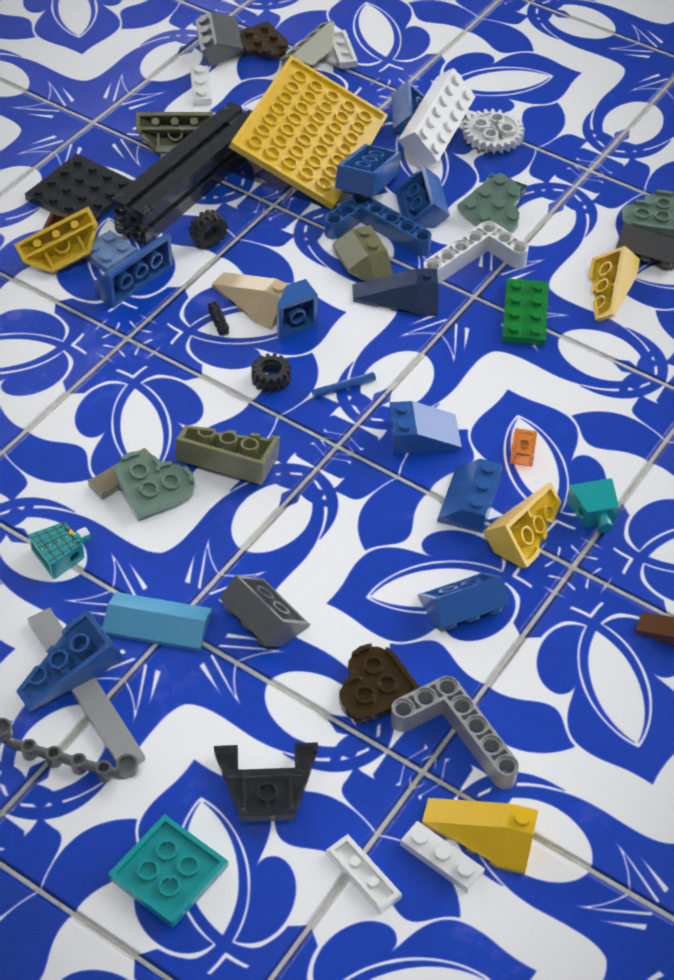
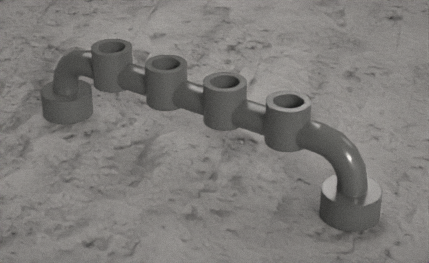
M0 718V742L11 749L22 752L23 758L27 761H32L37 757L45 758L48 766L51 768H58L62 764L69 765L75 775H83L87 771L96 773L97 779L103 783L109 782L112 778L126 780L134 777L139 771L138 760L132 754L121 755L116 761L115 768L107 760L95 762L86 759V756L82 753H75L74 755L63 753L58 746L46 748L37 745L33 739L18 740L12 737L13 728L10 720Z

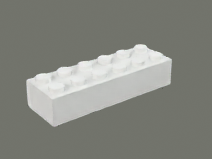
M454 68L436 77L398 139L399 143L419 168L423 166L428 167L439 161L475 98L472 90L468 88L461 75Z

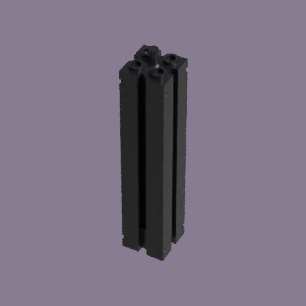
M232 102L227 103L225 108H221L123 188L120 194L112 197V208L116 215L114 217L116 232L126 236L131 234L135 241L144 245L149 244L153 238L159 236L244 163L247 158L229 148V145L252 111L248 110L244 113L241 106Z

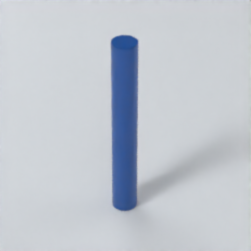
M374 372L319 387L312 390V395L314 398L375 381L376 376Z

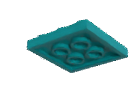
M164 814L108 873V878L174 928L225 871L229 863L227 859Z

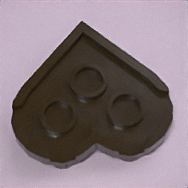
M268 21L239 31L243 51L240 53L246 54V57L256 56L262 59L263 56L274 61L281 59L288 51V41Z
M373 643L359 646L352 652L351 658L348 661L349 677L344 680L343 686L339 691V704L342 711L352 718L356 724L377 720L391 713L392 704L396 699L420 688L397 655L388 647L385 649L377 646L374 647L372 646Z

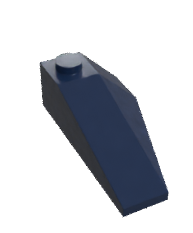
M413 269L352 284L353 302L374 307L384 305L391 307V310L396 312L399 309L410 311V315L438 316L437 269Z

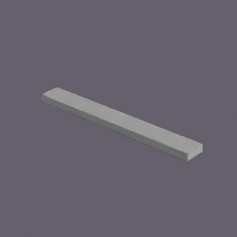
M51 608L27 618L28 624L45 651L51 645L54 646L63 635L61 633L63 627ZM96 678L70 690L115 763L123 754L134 755L138 760V764L145 761L144 753Z

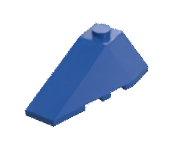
M88 609L65 626L61 632L63 635L54 646L51 645L46 651L48 655L40 665L33 668L16 690L30 712L104 673L124 657Z

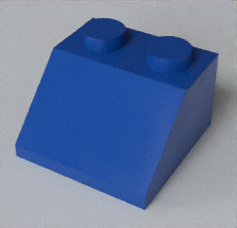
M307 279L286 285L277 304V337L279 339L317 326L318 294Z

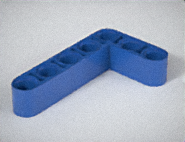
M356 193L325 215L324 234L329 239H338L344 232L362 223L366 226L371 225L374 231L415 255L426 256L430 253L432 234L429 230L372 197L364 198Z

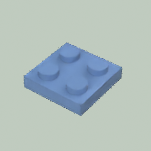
M109 230L94 239L91 254L84 259L106 273L138 250Z

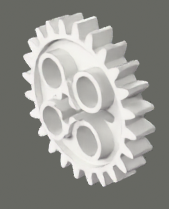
M484 109L483 113L477 111V115L471 113V117H466V121L463 123L462 134H464L463 139H467V144L472 143V148L477 146L478 151L485 149V153L491 150L493 154L496 151L502 154L503 150L510 152V148L516 149V145H521L525 128H523V123H520V119H515V115L509 116L508 111L502 113V110L495 112L494 109H491V112H488Z

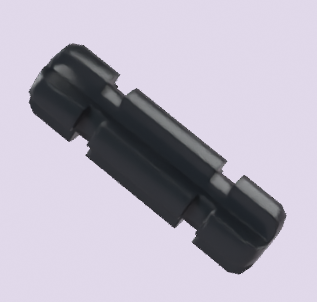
M217 301L210 302L208 304V311L218 334L221 336L229 334V325L220 309L219 303Z

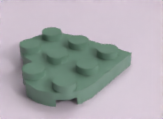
M502 173L496 174L495 177L485 181L457 204V210L476 226L484 221H492L510 233H514L518 228L520 213L516 208L519 203L520 188L511 178L506 177Z
M655 190V194H647L644 200H634L633 204H625L622 211V221L629 226L658 234L674 236V192Z
M139 450L129 452L121 457L116 467L115 476L137 520L179 505L192 497L195 480L193 473L187 466L184 465L182 467L179 464H172L173 461L160 462L156 456L153 455L151 457L148 454H141Z

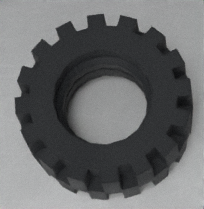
M209 209L205 210V213L203 211L200 212V215H196L194 217L195 220L190 222L192 225L189 226L190 236L201 248L208 249L209 246L212 248L215 244L219 245V241H223L225 239L224 235L228 233L226 231L228 230L227 222L213 209L211 211Z
M267 353L266 356L260 355L259 359L256 358L251 366L252 384L256 386V389H262L264 393L266 391H269V393L276 391L278 393L280 389L285 390L291 381V365L288 359H284L282 355L278 357L275 353L273 355ZM267 372H276L277 374L268 375V374H265V373H267Z

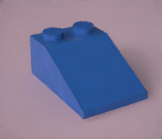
M414 401L390 402L388 421L393 454L461 450L456 414Z

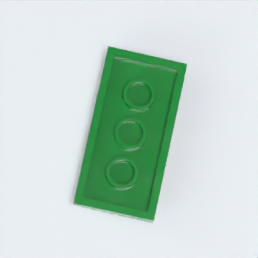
M507 278L502 342L545 346L549 282Z

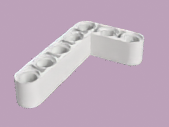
M484 221L426 259L423 269H437L439 284L487 251L511 267L523 268L527 263L529 246L526 242L495 222Z

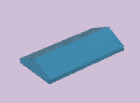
M115 592L107 605L103 629L108 636L200 651L212 614V608Z

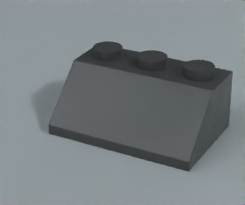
M210 12L206 15H201L195 20L201 52L211 67L243 51L236 17Z
M623 224L616 248L626 246L635 255L640 256L639 259L648 263H651L652 260L659 261L660 266L670 269L672 265L674 266V238Z
M235 575L219 598L226 605V610L236 615L241 620V625L247 630L252 631L257 636V641L265 647H281L311 625L264 578Z

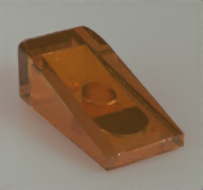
M515 428L510 457L511 464L533 466L538 431Z

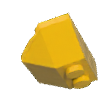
M88 206L14 245L24 263L50 273H55L91 254L98 223Z

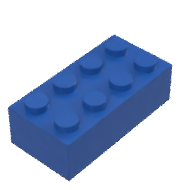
M364 144L337 165L335 188L347 194L357 193L364 198L373 197L399 174L401 152Z

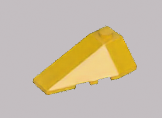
M626 246L592 258L589 278L593 283L591 293L594 294L595 298L593 307L597 322L615 316L637 277L640 259Z
M547 483L496 519L483 531L494 553L521 568H527L539 556L541 541L546 540L548 525L553 523L562 503L552 483Z
M428 798L422 824L448 840H455L467 847L466 850L475 855L477 853L488 859L489 864L496 868L525 875L539 810L510 803Z

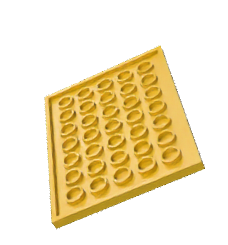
M291 55L235 135L229 148L332 210L342 193L340 189L335 188L337 165L364 144L371 145L388 114Z

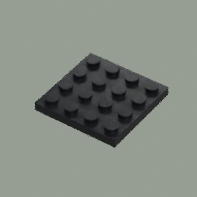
M76 153L24 194L25 200L49 212L55 211L72 215L89 206L96 221H99L113 209L111 198L116 194H120V191L133 180Z

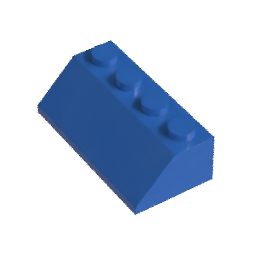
M166 233L154 239L111 270L98 277L94 281L95 296L110 307L115 308L172 268L171 235Z

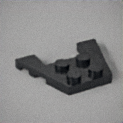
M318 742L294 743V768L238 769V745L214 746L215 759L240 822L296 820L318 754Z

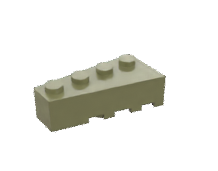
M185 425L176 438V460L262 485L279 457L280 436L272 435L271 438H262L258 433H251L250 436L237 435V431L233 430L219 433L216 432L215 428Z

